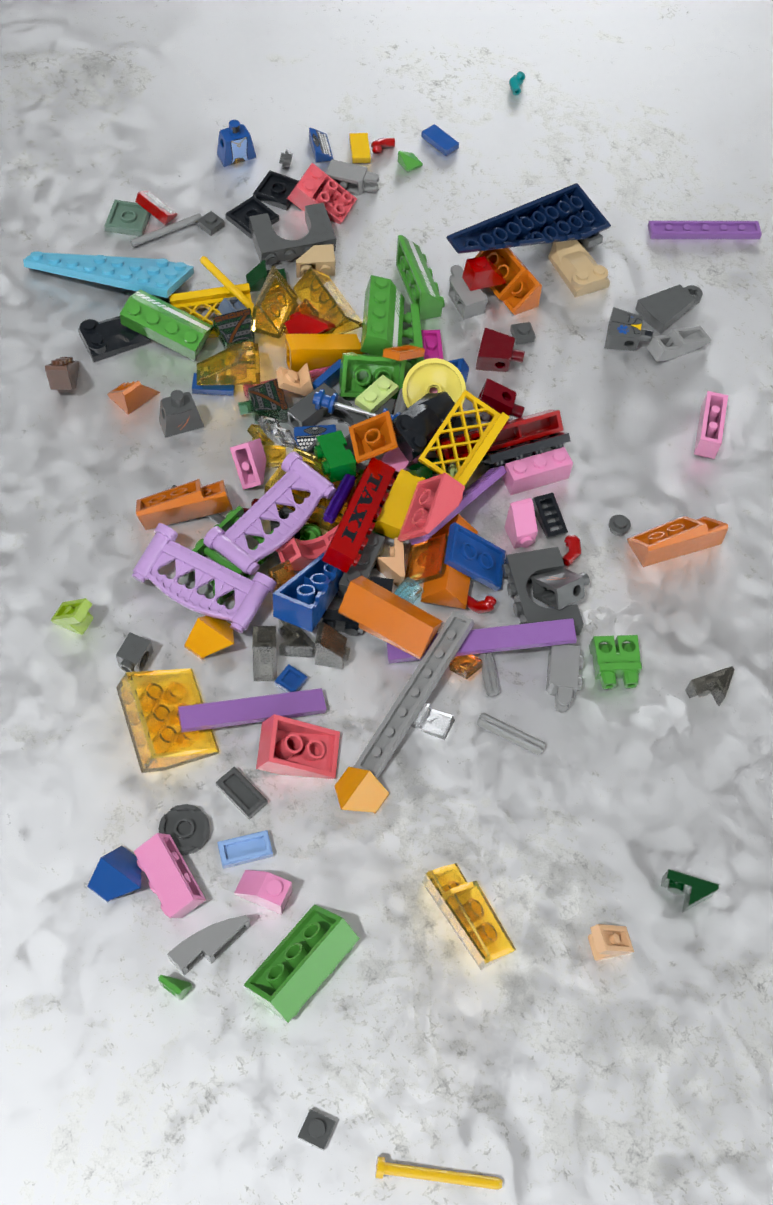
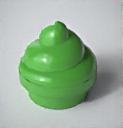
M306 524L300 530L301 540H312L322 536L321 529L315 524Z

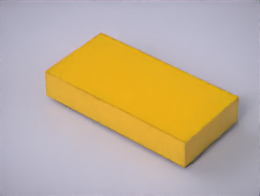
M349 133L352 163H371L368 133Z

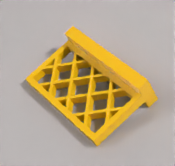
M249 283L235 285L252 301ZM224 286L171 294L169 299L171 305L214 326L208 338H215L222 335L221 331H215V328L221 325L223 321L214 323L208 318L212 313L218 316L222 315L216 308L224 298L235 296ZM200 308L209 310L205 316L197 313V310ZM250 312L251 315H248L247 318H251L253 332L258 331L256 317ZM241 325L242 327L238 331L249 329V326L244 327V325ZM232 327L229 329H224L222 331H225L226 334L232 332V329L234 328Z
M464 390L418 461L439 475L443 473L448 474L444 464L456 463L457 473L454 477H451L465 486L506 424L509 416L504 412L498 413L480 399ZM464 398L473 403L474 410L463 411L461 402ZM487 412L493 418L489 423L481 424L479 413ZM475 414L477 425L467 426L464 415ZM460 416L463 427L452 428L451 417ZM478 428L480 438L470 441L468 430ZM464 431L466 442L455 443L453 432ZM449 433L451 444L440 446L439 435ZM467 445L469 455L458 458L456 447ZM452 448L454 459L444 461L441 450ZM437 450L439 462L432 463L425 458L428 452Z

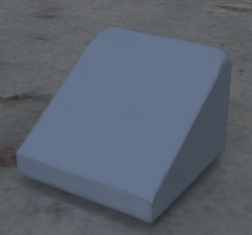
M236 297L224 298L218 307L222 315L247 309Z

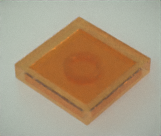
M447 534L411 545L404 580L405 584L411 587L445 576L447 564L444 561L448 541Z

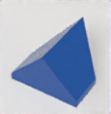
M123 846L102 856L87 887L107 903L114 898L141 888V869L137 864V857Z

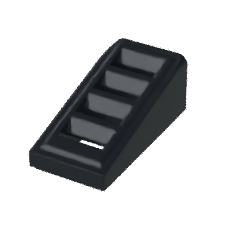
M554 493L534 497L532 501L535 516L546 538L567 534L568 531ZM547 504L548 507L542 509V505ZM551 511V515L545 516L544 513ZM555 519V522H547V520ZM558 526L559 529L551 531L550 527Z

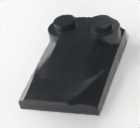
M120 316L100 322L88 319L83 321L78 328L79 335L93 362L151 343L150 338L122 325Z
M447 392L427 393L392 420L398 447L409 462L425 450L455 405ZM457 416L451 417L450 419L452 428L454 426Z

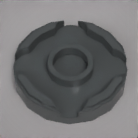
M189 804L177 805L171 808L161 818L158 828L159 833L171 835L182 856L194 854L202 849L208 841L210 834L207 816L201 809Z

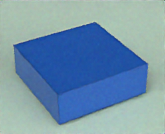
M288 664L276 678L274 685L286 693L296 692L306 683L308 676Z

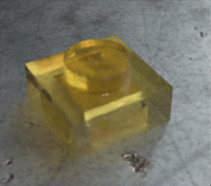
M251 424L247 430L253 437L252 440L261 439L262 446L273 447L277 441L266 426Z
M286 445L264 446L267 459L265 468H281L282 462L286 457Z

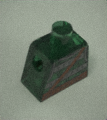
M248 308L212 317L213 329L226 353L237 352L240 360L249 358V349L255 346L251 309Z
M277 379L249 388V401L238 402L240 415L252 413L256 424L288 423L287 410L289 408L283 389L278 386Z

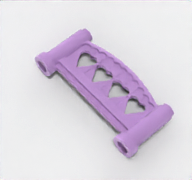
M293 451L285 457L281 465V469L286 474L226 532L219 526L210 529L204 537L203 543L211 550H217L245 574L253 576L260 567L257 562L287 543L308 521L322 497L330 499L335 494L336 488L333 483L302 461V456ZM291 490L308 491L311 495L308 498H304L302 504H297L294 501ZM276 504L293 506L295 511L289 513L287 519H281ZM261 519L277 521L280 523V526L274 528L272 534H265ZM245 535L260 536L265 540L263 543L258 544L257 549L250 550Z
M159 523L154 530L155 535L133 569L132 577L141 583L149 579L169 598L192 611L209 617L231 621L230 627L242 634L244 630H247L267 594L274 590L277 583L269 576L257 572L254 578L250 580L176 543L175 540L178 537V533L167 525ZM175 560L176 575L173 579H168L166 574H159L161 567ZM195 570L194 588L188 589L185 584H178L180 577ZM215 580L214 598L207 599L205 594H198L200 587ZM233 590L235 591L234 608L227 609L225 604L219 605L217 603L220 597Z

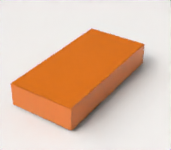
M413 345L383 349V357L397 361L424 357L425 353L424 348Z

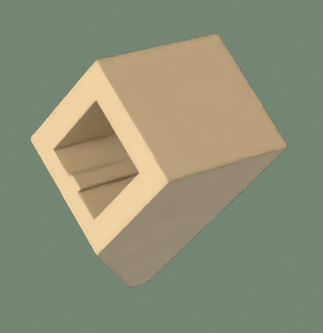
M333 244L314 245L296 260V277L335 276L336 261Z

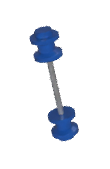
M324 389L315 392L312 404H315V409L320 410L321 407L328 408V413L333 414L335 407H340L370 417L378 415L338 403V393H334L332 396L326 395ZM384 408L383 412L388 411V408ZM397 412L395 415L390 414L391 419L393 420L395 417L401 414V412Z

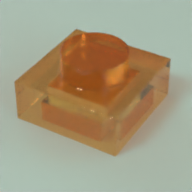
M474 655L457 656L449 664L450 671L465 679L470 678L483 667L482 659Z

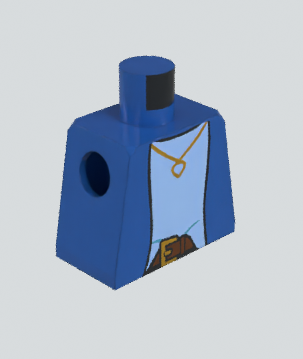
M238 120L229 121V128L219 131L217 156L224 167L256 158L251 135L245 125L240 124Z

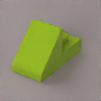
M86 598L62 602L50 621L79 635H83L94 619L89 613L92 603Z

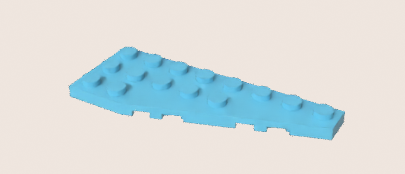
M36 251L23 259L24 267L132 291L141 289L151 295L168 298L194 274V266L186 265L183 262H170L164 258L149 259L42 253Z

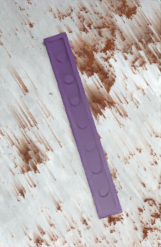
M572 618L473 629L469 632L455 656L576 643L574 620ZM439 633L435 635L421 659L387 643L389 664L422 660Z

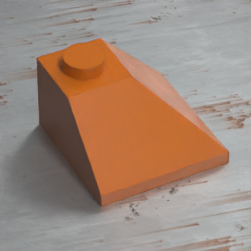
M389 411L349 426L357 463L398 447Z

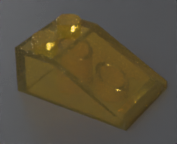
M246 341L242 344H236L197 363V385L260 384L258 343Z

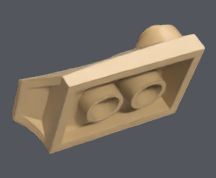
M578 240L552 243L548 259L575 298L609 287L608 270L604 266L598 265Z

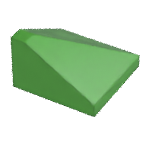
M398 152L397 161L407 172L423 166V163L413 153Z
M165 975L158 977L160 985L179 1000H182L193 986L188 981Z

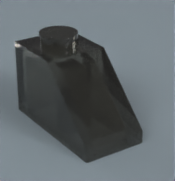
M319 622L315 640V665L343 669L344 661H349L351 648L347 647V638L326 623Z
M253 626L254 681H275L277 678L276 626Z

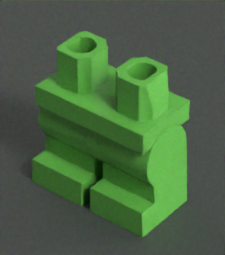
M619 635L615 640L614 636H593L589 650L593 656L595 679H600L602 689L615 688L617 685L616 679L623 678L625 688H636L639 673L642 670L638 635Z

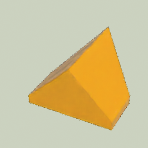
M209 616L199 617L184 647L203 660L206 656L234 644L231 624L226 620Z
M348 767L334 785L341 810L373 812L376 814L389 796V792L370 770Z

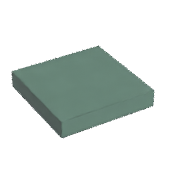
M114 200L104 228L107 232L140 237L144 235L151 214L138 203Z

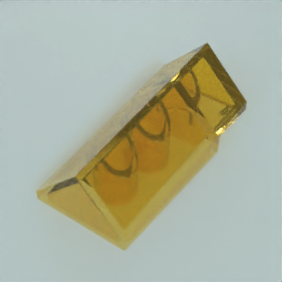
M275 265L271 267L253 306L251 331L279 339L286 330L284 322L290 320L289 316L294 314L299 304L296 301L298 296Z
M310 267L293 287L294 293L307 313L335 324L336 328L324 334H344L362 327L363 322L328 275Z
M457 863L428 871L422 881L423 885L480 970L516 951L478 882L467 883Z

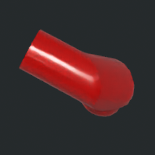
M380 138L373 141L371 147H373L372 152L379 154L382 152V148L395 147V138Z
M568 535L564 540L565 545L569 548V551L562 557L565 566H570L581 555V543L576 535Z
M468 595L466 607L477 614L488 613L494 609L496 599L492 596H486L485 600L478 601Z

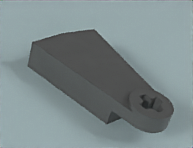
M679 284L639 299L635 310L644 318L646 323L662 334L701 301L703 292L697 286L682 287Z

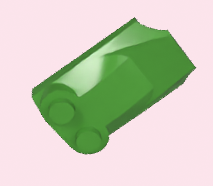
M354 352L343 353L340 365L339 395L341 397H358L378 378L384 375L399 386L398 392L391 397V399H397L399 391L403 387L404 379L413 364L407 360L397 361L379 355H364Z

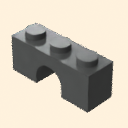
M372 532L370 535L366 534L365 537L368 538V542L363 551L360 549L358 551L362 555L356 567L351 565L348 572H344L339 582L338 598H344L350 581L360 576L369 579L372 569H376L377 557H382L384 536Z

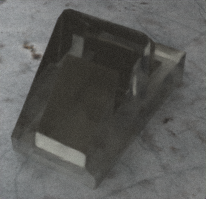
M278 619V631L285 639L279 645L280 656L315 657L316 644L300 627Z
M733 666L691 680L685 689L688 697L692 698L697 695L698 697H704L711 692L717 705L720 706L726 697L735 669Z

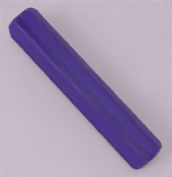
M344 475L324 512L323 520L330 524L335 522L355 484L356 478L354 475Z

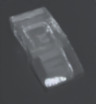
M261 416L257 421L267 437L276 444L292 449L298 448L291 430L281 428L277 419Z
M425 703L411 726L445 740L455 719L453 715L433 710L430 704Z

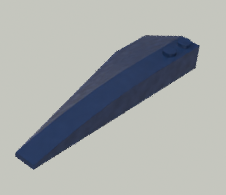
M575 183L450 234L446 239L456 252L460 254L586 239L610 228L611 224L579 184Z

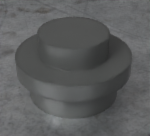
M287 149L285 153L281 152L279 160L283 169L285 167L289 168L293 153H290Z
M623 515L612 516L608 524L610 531L617 536L626 534L631 527L630 520Z

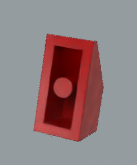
M485 256L466 260L462 278L470 291L506 283L498 267Z
M301 312L290 315V320L284 322L289 334H324L336 328L332 322L309 313L301 314Z

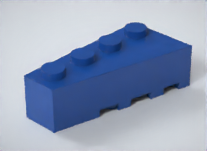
M325 552L272 593L273 617L313 632L339 591V582L344 572L322 561Z

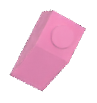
M261 439L230 447L243 490L262 485L267 459Z
M531 498L510 503L504 528L514 549L519 547L526 548L535 543L538 530Z
M245 870L234 895L282 915L292 893V882L269 872Z

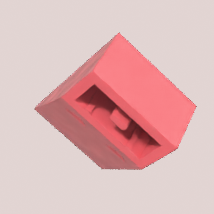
M314 163L309 166L287 198L304 212L305 206L324 203L330 221L338 224L343 222L357 200L356 197Z

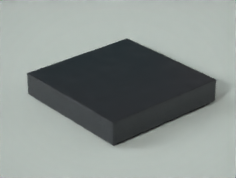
M270 170L254 191L253 196L261 202L287 211L292 204L287 198L299 180Z
M255 196L250 197L225 214L226 219L251 239L252 236L249 229L250 216L268 213L272 225L279 221V215Z

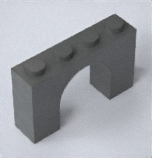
M324 203L305 206V222L309 233L298 240H287L278 236L272 227L268 213L250 216L249 229L260 262L265 260L266 265H272L278 262L292 261L301 257L314 245L333 244L334 251H336V236Z
M325 383L287 410L288 424L293 428L315 426L329 419L339 420L348 426H352L368 419L366 415L340 407H335L333 414L328 413V408L325 407L316 410L315 404H312L315 392L324 389L326 395L332 396L334 393H337L335 389L330 388ZM338 395V403L353 407L348 400H344ZM349 434L345 437L347 446L344 447L346 450L350 449L355 458L351 436Z
M559 547L506 555L505 563L502 564L503 577H507L508 594L510 597L513 596V610L515 616H519V624L573 618L577 636L580 635L584 625L577 604L566 606L560 610L545 608L533 602L526 590L532 583V576L564 568Z

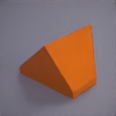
M133 381L130 384L129 382L126 384L122 383L107 395L129 415L160 392L142 385L139 381Z

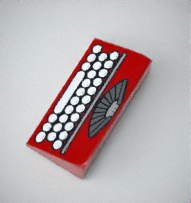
M148 190L137 193L135 202L164 225L177 216L175 211Z

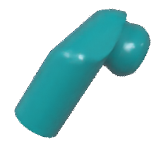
M521 71L509 80L510 88L515 96L521 93L520 85L525 79V74Z

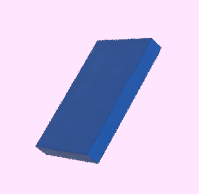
M454 522L449 528L444 563L494 591H498L502 587V564L505 562L506 551Z

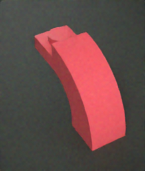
M338 525L318 538L312 540L292 538L276 551L283 568L293 571L304 569L327 550Z

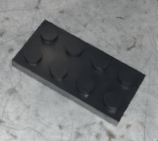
M557 432L486 452L481 462H484L485 465L492 464V466L505 464L506 459L514 461L525 458L524 454L531 453L532 455L544 453L545 448L559 449L564 447L563 443L570 442L569 433Z

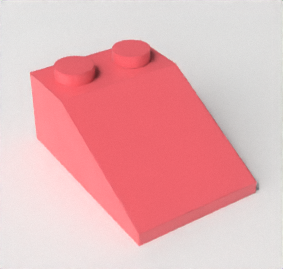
M446 473L418 482L398 540L402 542L429 534L459 506L463 499L465 486Z
M274 714L262 722L256 769L279 775L335 779L340 732Z

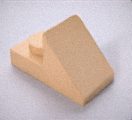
M307 363L298 372L281 366L276 371L279 388L303 396H307L314 391Z
M394 538L393 547H389V557H377L376 569L386 578L394 579L393 583L398 588H404L403 541L400 542L398 538Z
M598 924L590 927L592 934L588 936L594 960L599 961L634 952L626 926Z

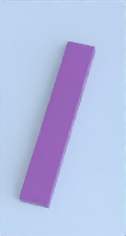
M649 221L648 223L650 239H760L762 236L758 221Z
M498 466L486 471L464 490L463 499L454 511L429 534L409 539L410 543L414 545L427 541L507 472L504 466Z
M322 688L180 706L178 707L181 732L183 733L263 722L274 714L287 718L326 713L327 709Z

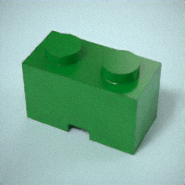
M341 430L317 436L316 446H314L315 456L321 460L322 472L324 475H328L331 483L342 480L346 474L356 476V461L351 450H346L344 447L347 446V442Z

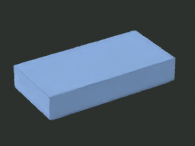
M267 830L217 842L223 869L273 857Z

